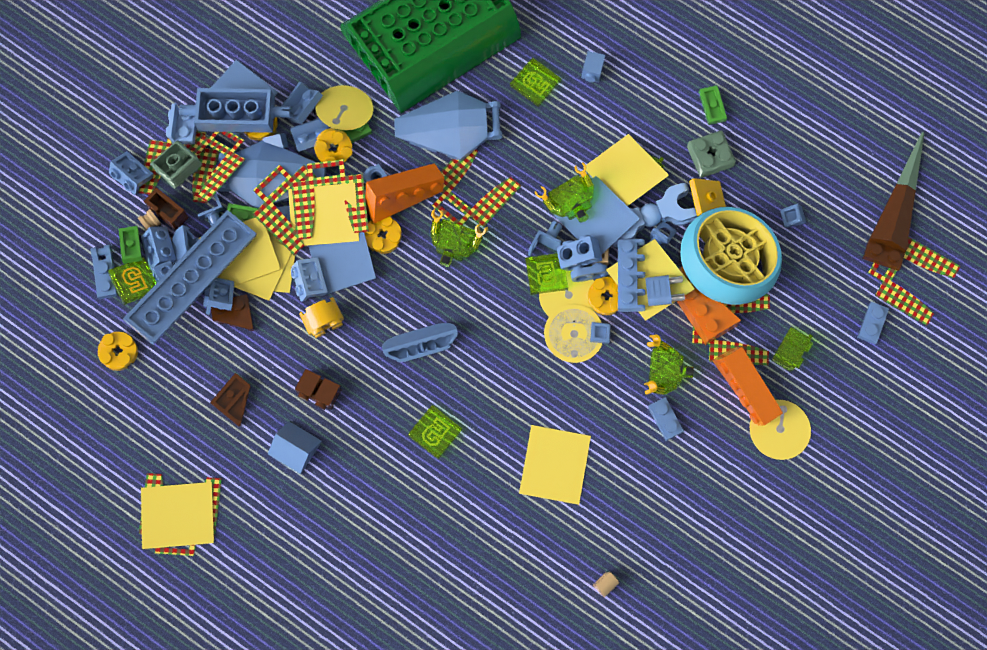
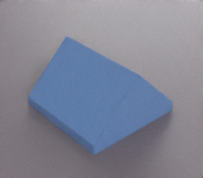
M288 421L275 434L268 455L297 473L302 474L322 441Z

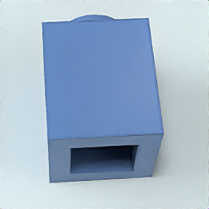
M588 51L581 78L588 82H599L605 55Z

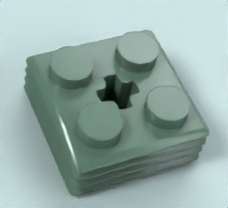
M722 130L688 142L687 149L700 178L734 167L736 160ZM708 152H712V153H714L715 155H714V156H712L711 154L708 155Z
M177 140L151 162L150 165L173 188L182 185L184 180L191 174L197 172L202 163L194 153Z

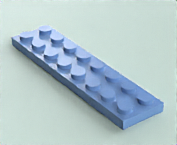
M227 210L123 318V321L154 345L249 245L257 233Z

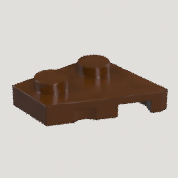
M247 294L233 297L231 311L211 307V315L214 322L254 331Z
M235 373L210 403L240 427L251 385Z

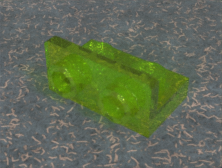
M790 327L771 361L790 372L795 367L799 368L804 360L802 358L804 351L808 353L813 345V342H811L813 336L811 334L806 336Z

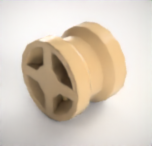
M150 209L144 216L138 217L146 230L149 227L161 225Z

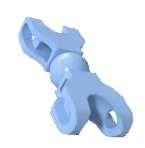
M680 183L669 187L665 191L664 197L656 201V205L653 203L645 204L640 210L639 207L630 208L640 220L618 240L635 239L637 233L644 230L645 226L654 227L660 221L662 223L671 222L674 225L683 226L698 217L695 208L683 209L677 204L680 198L688 194V184ZM618 240L612 245L613 247H618Z

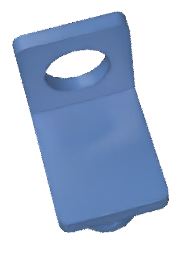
M215 193L214 197L218 206L198 214L200 220L208 218L211 226L220 218L219 212L224 211L217 193Z
M553 221L546 233L539 230L529 247L528 256L532 255L538 243L557 251L556 247L561 246L562 243L561 240L557 239L562 225L558 223L555 226L557 222Z
M660 222L657 228L652 229L649 238H651L650 241L655 239L660 246L665 248L677 231L667 223ZM665 228L669 231L670 235L667 237L659 230Z

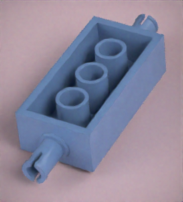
M197 88L196 105L180 104L179 106L181 108L179 109L180 116H195L194 124L198 130L206 132L273 133L275 117L291 118L292 116L290 114L292 113L291 106H275V96L271 89Z

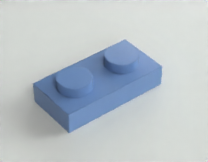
M870 302L857 338L876 344L889 308Z
M666 397L648 405V409L665 441L684 432Z

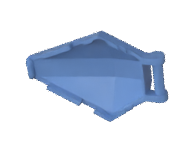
M457 90L395 118V138L462 161L487 140L502 138L499 119L501 104L499 101L485 103ZM486 111H492V132H487Z
M262 140L235 153L244 158L245 161L228 179L229 184L224 183L218 191L233 192L253 208H259L265 202L253 190L279 165L293 176L303 165L307 167V164L317 162ZM219 153L218 160L221 162L226 155ZM326 167L313 169V174L317 178L326 177ZM279 173L261 191L268 197L286 178ZM288 190L273 204L289 201Z

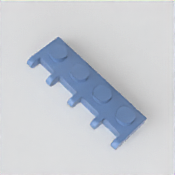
M644 239L618 240V312L645 311V305H638V296L645 295L644 289H638V278H645V272H638L637 261L645 260V255L637 254V246L645 245Z

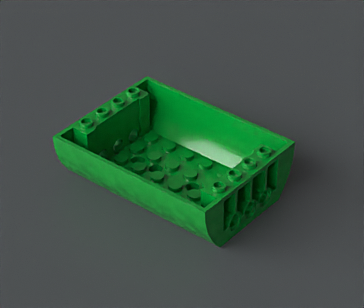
M379 0L340 25L342 34L401 114L521 38L519 22L509 0ZM446 3L450 7L443 10L440 8V5ZM416 22L419 26L416 29H411L409 24ZM396 32L403 33V37L399 39L395 38L393 35Z

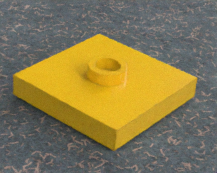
M696 178L689 181L697 216L714 208L726 207L720 181Z

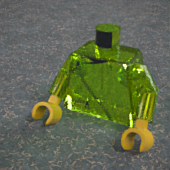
M582 162L584 166L583 171H579L577 165H575V171L581 174V176L576 175L548 192L549 196L546 195L544 187H541L544 190L542 196H539L535 191V195L543 199L542 202L551 213L560 217L566 216L569 220L576 217L580 223L585 222L589 218L586 211L592 207L591 201L594 197V185L589 174L586 173L587 166L584 162Z
M434 208L431 213L432 218H434L430 232L432 243L436 247L437 253L442 255L439 263L450 267L453 259L462 261L463 258L469 257L478 250L483 239L482 235L488 232V227H485L484 232H481L479 229L481 223L473 230L446 219L441 221L440 219L444 211L441 210V215L436 216Z
M649 335L653 342H647V346H655V348L651 351L649 382L644 383L649 388V390L645 391V394L666 395L680 386L682 377L693 378L694 367L683 366V356L669 344L662 341L659 335Z

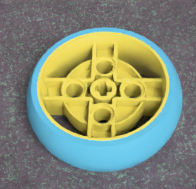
M719 207L702 213L687 227L681 243V262L688 279L702 294L717 302L731 305L753 302L772 289L781 271L782 253L774 232L761 218L740 208ZM699 236L705 242L703 256L699 247ZM759 259L762 262L763 274L757 268Z

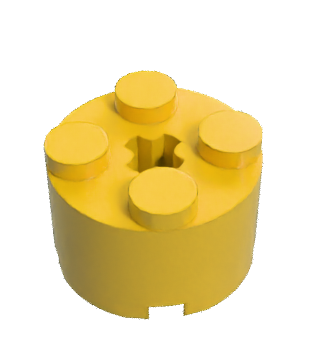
M333 297L330 298L331 302L326 303V300L319 301L307 307L305 314L299 313L310 336L313 335L315 338L326 334L325 330L331 327L334 330L343 325L344 317Z

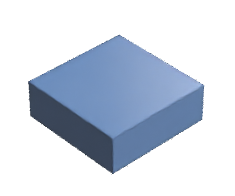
M592 322L590 342L609 344L611 324Z

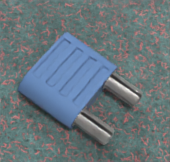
M669 275L645 278L648 306L672 304V301L685 300L684 293L671 295L670 284L683 282L682 276L669 277Z

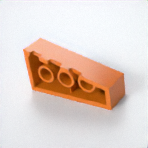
M434 163L367 181L365 196L367 213L375 224L443 192L445 177Z
M683 267L679 268V270L683 273V275H684V276L687 278V280L691 283V281L688 279V277H687V275H686V273H685ZM696 288L685 295V300L677 301L705 345L734 329L741 321L723 303L710 299Z
M743 347L731 348L712 360L738 396L741 404L750 413L749 416L754 424L765 426L783 414Z

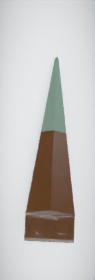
M924 132L919 136L866 244L862 258L896 271L900 270L905 252L907 251Z

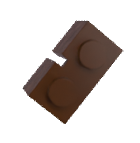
M155 188L144 200L148 209L159 218H162L175 231L189 218L183 208L158 188Z
M305 369L295 387V391L300 399L307 402L310 399L316 402L315 406L323 410L326 408L332 410L342 391L340 385L326 378L322 380L320 375Z

